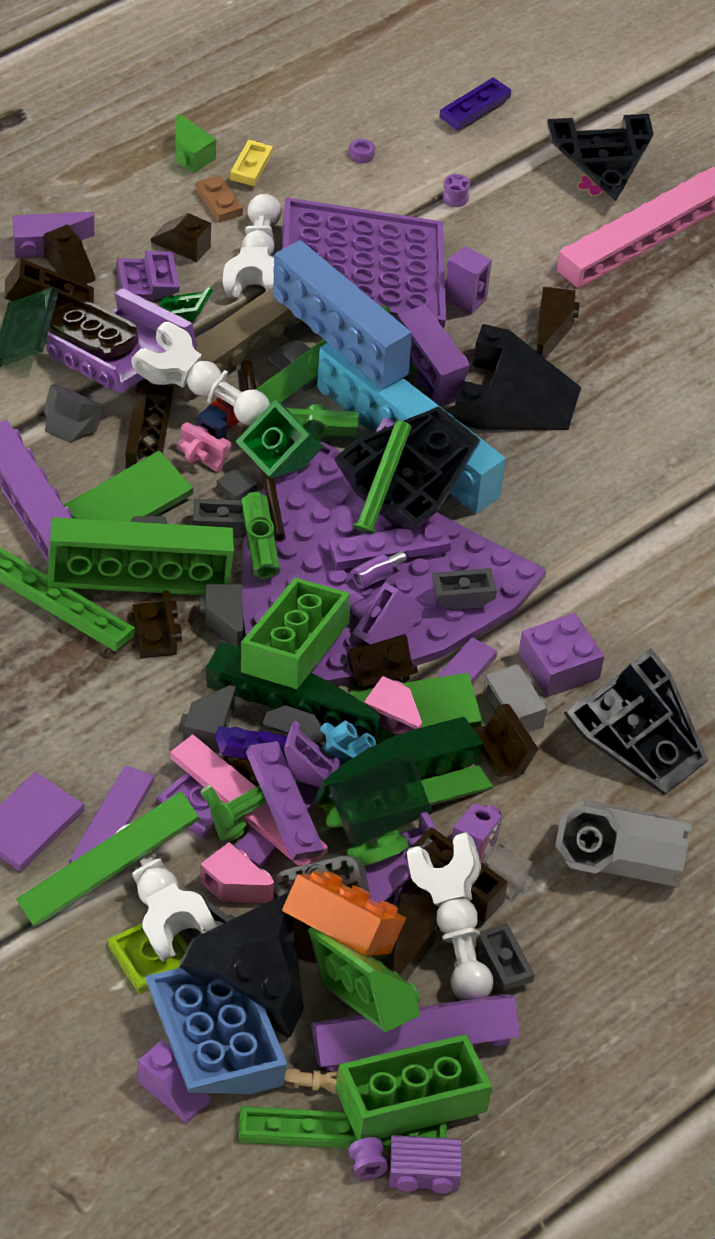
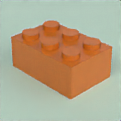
M312 871L311 874L297 875L283 906V912L364 956L391 954L406 920V917L397 913L398 908L386 901L380 900L378 903L370 899L368 891L357 886L350 888L342 884L343 878L329 871H325L324 874Z

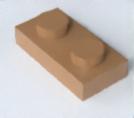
M220 175L196 182V191L218 223L243 216V207Z

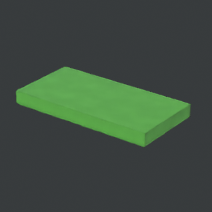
M157 451L64 504V507L67 506L70 509L74 519L131 522L133 516H156L193 495V487L160 451Z
M469 672L402 683L411 690L422 721V727L465 716L472 728L482 726V718ZM374 688L350 691L348 693L364 703ZM381 728V736L379 740L375 739V742L379 744L397 735Z

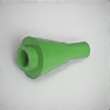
M211 785L204 787L200 792L210 807V813L219 840L227 839L228 842L236 840L244 833L243 828L246 825V821L240 817L234 820V824L229 828L220 825L215 817L214 807L219 803H226L220 800Z

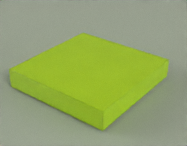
M143 923L108 938L107 946L137 992L141 994L149 990L146 976L180 968L179 965L188 949V945L180 933L176 934L172 941L175 956L164 962H161L153 949L149 938L143 930Z

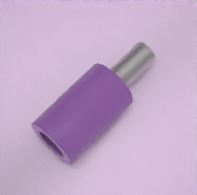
M403 551L389 558L381 554L351 570L352 579L358 588L364 589L392 575L393 567L406 561L407 557Z

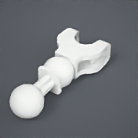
M270 194L257 195L248 205V216L254 226H247L245 228L246 236L241 242L240 254L230 259L224 266L223 287L226 298L239 297L242 289L250 285H260L266 291L273 287L274 258L272 256L275 252V242L272 226L280 220L282 208L280 202Z
M164 322L156 331L157 343L166 352L156 353L143 348L136 352L131 359L133 369L153 384L165 385L172 383L182 388L187 384L194 394L202 397L208 396L207 402L210 404L218 396L234 406L236 418L244 425L250 426L270 406L268 398L258 390L241 392L226 383L228 371L224 370L221 374L220 369L214 363L200 361L202 354L193 348L189 333L173 323Z
M130 824L122 826L117 832H119L120 830H122ZM152 852L132 864L136 868L132 876L137 884L139 898L149 907L143 919V930L161 962H164L175 956L172 941L181 930L194 928L203 934L216 928L217 925L202 896L195 892L179 890L177 878L165 868L161 859L153 860L151 857Z
M467 832L456 835L453 839L454 857L443 868H434L429 853L420 846L409 848L407 858L412 881L431 894L433 903L439 907L436 922L440 931L445 934L442 936V939L449 944L453 943L458 966L454 969L451 976L453 993L460 1000L488 997L493 987V977L489 968L477 961L472 938L480 936V932L475 929L477 925V911L470 902V900H473L471 887L481 870V863L473 838Z

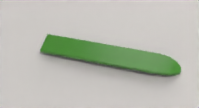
M380 305L384 310L390 313L391 310L388 306ZM322 339L256 390L266 395L270 405L274 400L281 403L318 375L320 347L328 342Z
M478 765L345 800L330 811L326 824L329 827L359 825L491 790L493 785Z

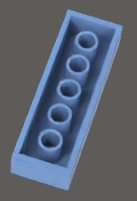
M299 240L274 254L273 296L279 303L284 304L292 311L295 317L305 322L314 333L319 334L333 349L338 350L352 365L359 368L366 374L369 380L374 381L382 389L409 374L412 338L410 330L303 241Z

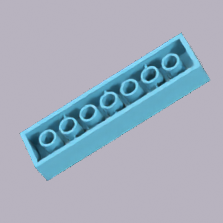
M329 343L320 347L317 388L323 395L336 402L342 410L359 412V423L370 429L373 433L376 432L383 418H389L396 423L398 420L404 421L438 407L435 402L404 378L382 389L374 381L369 380L366 374L359 368L352 365L338 350L333 349ZM478 437L480 439L478 447L449 492L463 506L468 507L475 514L500 498L506 458L480 437Z

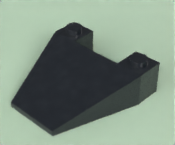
M482 324L476 340L473 366L492 370L495 373L490 387L462 380L455 402L454 418L466 427L479 430H569L581 387L510 330Z

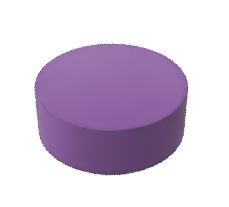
M357 139L350 143L349 157L351 160L357 163H368L373 160L375 146L371 141Z

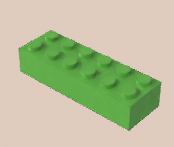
M51 517L47 587L162 593V591L169 590L171 594L205 595V584H230L234 554L233 528Z

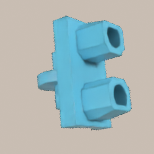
M346 720L337 727L327 722L320 727L321 732L326 736V744L321 749L329 757H336L340 761L339 767L376 745L374 737L368 733L358 738L355 727Z

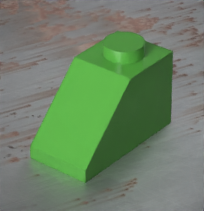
M178 114L176 116L175 161L192 173H195L216 159V139L181 114Z

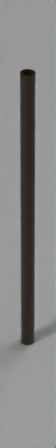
M243 361L241 369L245 390H256L252 363L250 361ZM261 469L270 517L274 524V540L281 542L285 540L286 536L274 478L271 479Z

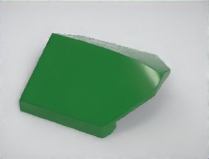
M207 287L205 291L175 296L172 294L163 297L158 306L192 323L201 313L213 291L211 287Z

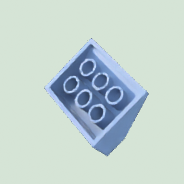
M181 968L146 976L148 988L189 1093L253 1094L283 1086L287 1062L263 1007L218 978L206 985Z

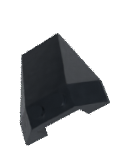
M439 406L404 420V422L411 425V430L379 512L396 528L417 529L438 512L480 443V439ZM394 425L355 440L334 457L336 464L356 495L365 502Z
M649 649L630 663L619 675L589 697L587 695L563 713L585 740L663 795L708 761L671 672L652 649Z

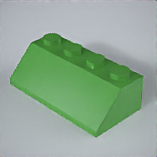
M313 927L308 929L322 983L326 989L384 1032H388L421 1016L417 1003L420 1001V996L414 984L402 979L397 972H392L381 961H377L371 956H364Z

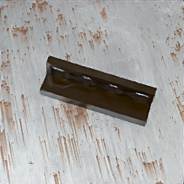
M147 379L137 383L125 452L126 469L138 463L145 456L156 453V450L164 454L173 387L151 385V382ZM150 395L166 396V399L156 404L150 399ZM156 413L162 420L152 424L146 418ZM151 434L159 439L151 445H148L143 440Z

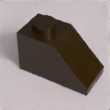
M187 213L166 222L152 236L151 242L194 262H198L211 247V223Z
M68 224L44 233V256L57 273L84 284L96 281L82 241Z

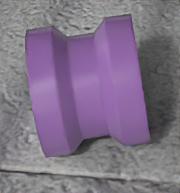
M461 174L447 176L444 180V203L451 207L464 206L469 199V179Z
M373 1137L363 1138L350 1145L348 1152L350 1158L355 1162L353 1172L356 1178L361 1180L374 1179L383 1175L388 1170L387 1160L381 1154L383 1152V1144L380 1139Z

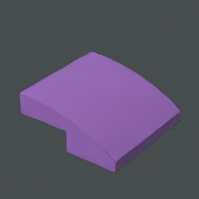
M146 251L144 259L117 258L116 269L120 289L124 288L148 301L179 292L180 285L173 252Z

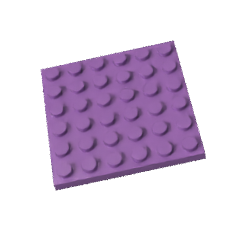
M285 197L282 249L301 240L378 305L388 306L391 310L389 314L395 319L397 314L426 304L431 313L436 315L439 324L444 329L446 304L443 221Z

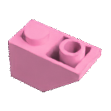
M230 842L200 865V883L222 902L265 904L273 900L274 881L271 875L264 869L260 870L251 862L249 856L243 850L236 849Z

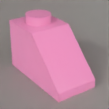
M382 676L364 701L365 705L380 715L381 728L395 735L421 728L422 721L410 688L399 681H393Z

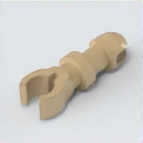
M287 1069L283 1084L289 1088H298L299 1086L312 1087L313 1091H319V1088H324L333 1094H337L335 1089L338 1070L320 1074V1070L306 1073L300 1072V1069Z

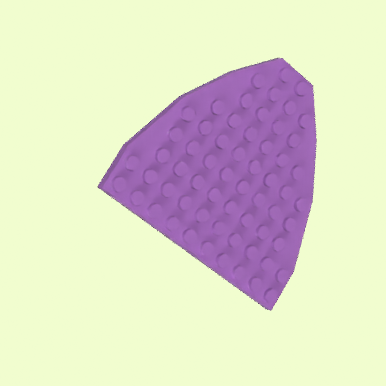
M319 451L304 468L274 478L286 536L285 540L281 542L275 541L280 568L279 574L274 575L271 579L262 580L254 576L250 550L247 547L246 533L243 541L241 576L244 637L248 635L295 577L337 589L342 584H346L349 588L363 596L367 602L376 597L386 582L425 607L420 614L419 621L411 628L409 633H406L411 661L413 665L417 666L444 657L467 643L471 637L476 638L513 616L543 581L546 569L436 512L422 525L443 522L451 541L450 551L407 558L406 561L393 567L392 575L364 589L358 588L351 576L353 568L335 569L329 551V540L367 534L353 527L354 523H358L365 501L356 495L336 464L335 459ZM379 514L373 529L377 533L401 528H396ZM492 569L497 589L496 599L480 608L449 610L436 603L432 573ZM350 613L349 624L311 671V673L336 686L353 683V674L349 667L346 647L365 643L364 640L352 634L359 624L358 617L353 613Z

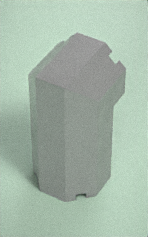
M583 799L562 811L555 846L565 858L570 869L595 874L601 871L679 887L689 845V839L687 838L688 833L691 832L692 822L690 820Z

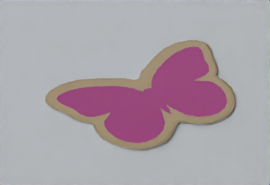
M586 174L581 175L580 182L577 183L579 190L587 191L590 196H599L605 192Z

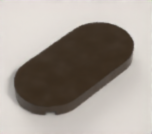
M81 302V305L74 306V303L64 304L56 308L48 317L50 333L97 358H111L125 354L132 350L139 341L137 328L133 322L91 302Z

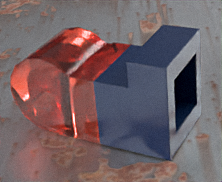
M219 397L197 416V426L205 427L210 435L217 439L224 438L227 440V430L231 425L240 422L235 416L234 406Z

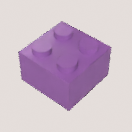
M576 613L522 631L518 654L546 697L600 679L604 655Z

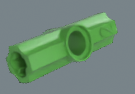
M319 404L310 405L307 409L286 408L318 441L324 439L325 436L358 438L359 412L332 411Z
M251 492L241 499L247 533V547L250 550L254 576L261 578V580L271 579L280 572L274 540V524L270 517L267 495H262L260 492Z

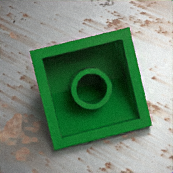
M274 400L235 441L271 479L304 468L324 447L277 400Z

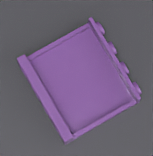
M124 288L114 293L117 308L110 312L136 325L139 341L129 352L111 358H97L50 332L45 333L48 344L46 349L51 358L60 361L69 368L84 374L86 377L119 394L145 379L132 367L131 359L136 352L143 348L156 353L166 352L158 345L156 340V331L162 323L170 322L187 331L192 339L193 348L197 347L193 323Z

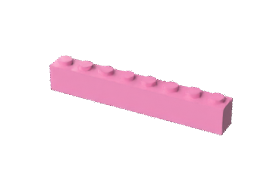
M713 166L704 172L698 173L695 177L680 183L668 192L660 194L650 202L643 203L639 208L628 214H623L619 219L609 224H605L599 230L585 235L569 246H565L559 251L556 271L579 289L715 213V167Z

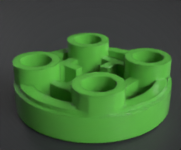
M394 829L381 834L377 842L369 844L368 839L350 845V849L346 850L348 853L346 856H356L363 862L364 866L399 854L406 850L409 845L406 837L400 835L398 829ZM347 865L348 869H354L353 866Z

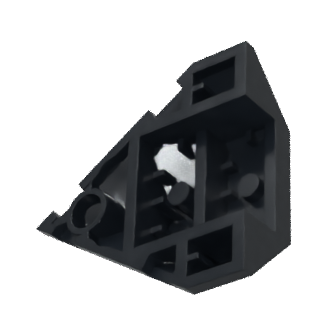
M649 114L623 115L621 128L582 131H576L573 118L547 119L551 143L615 201L619 198L654 135Z
M289 892L193 938L179 965L181 969L206 985L217 978L266 1009L272 1028L286 1038L292 1036L304 1010L293 920L291 915L282 911Z

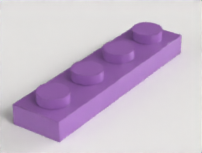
M443 522L421 525L417 529L401 528L329 540V551L336 570L357 567L381 554L389 558L403 551L407 558L448 552L451 549V541Z
M278 741L250 745L246 755L291 861L320 856L324 851L323 845Z

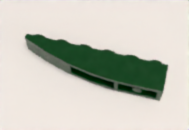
M224 642L219 643L206 666L207 688L214 691L229 685L236 686L235 696L245 701H253L269 706L272 709L286 705L313 714L319 722H327L334 727H337L346 720L355 727L357 734L360 736L368 733L377 740L381 736V719L378 713L356 697L311 672L298 689L242 673L241 648Z
M465 716L405 732L363 751L340 766L322 781L314 802L317 806L328 803L335 804L346 798L363 796L369 792L383 788L389 789L405 782H416L427 776L442 775L453 769L470 767L476 762L483 742Z

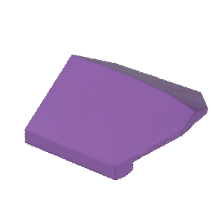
M295 721L291 724L284 746L290 771L294 780L320 787L322 781L338 769L340 761L336 757H329L299 729L300 724Z

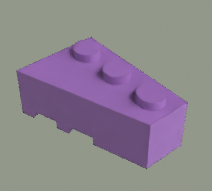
M426 304L397 314L396 320L412 332L410 362L413 363L419 375L415 379L418 387L424 386L429 398L440 407L455 402L462 380L465 381L470 366L468 359L464 354H461L454 344L452 337L445 332L439 324L436 315L431 313Z

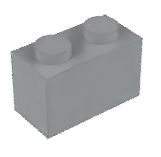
M519 664L486 674L483 695L494 713L499 704H510L527 732L544 727L545 715L548 712L546 701L537 694L531 677L523 672Z

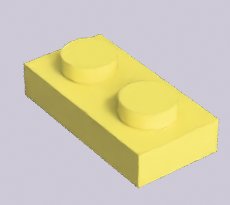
M248 139L230 171V180L255 187L273 154V146Z

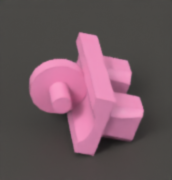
M188 422L182 424V433L176 449L185 453V460L190 463L199 461L216 472L222 470L224 460L229 456L231 442L224 438L217 439L211 436L208 429L201 425L195 427Z

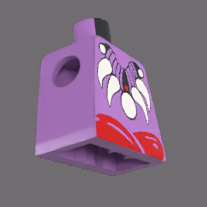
M473 803L454 826L451 841L453 842L456 835L467 832L476 843L480 862L485 864L497 842L502 821L500 810L493 805L484 807L478 803Z

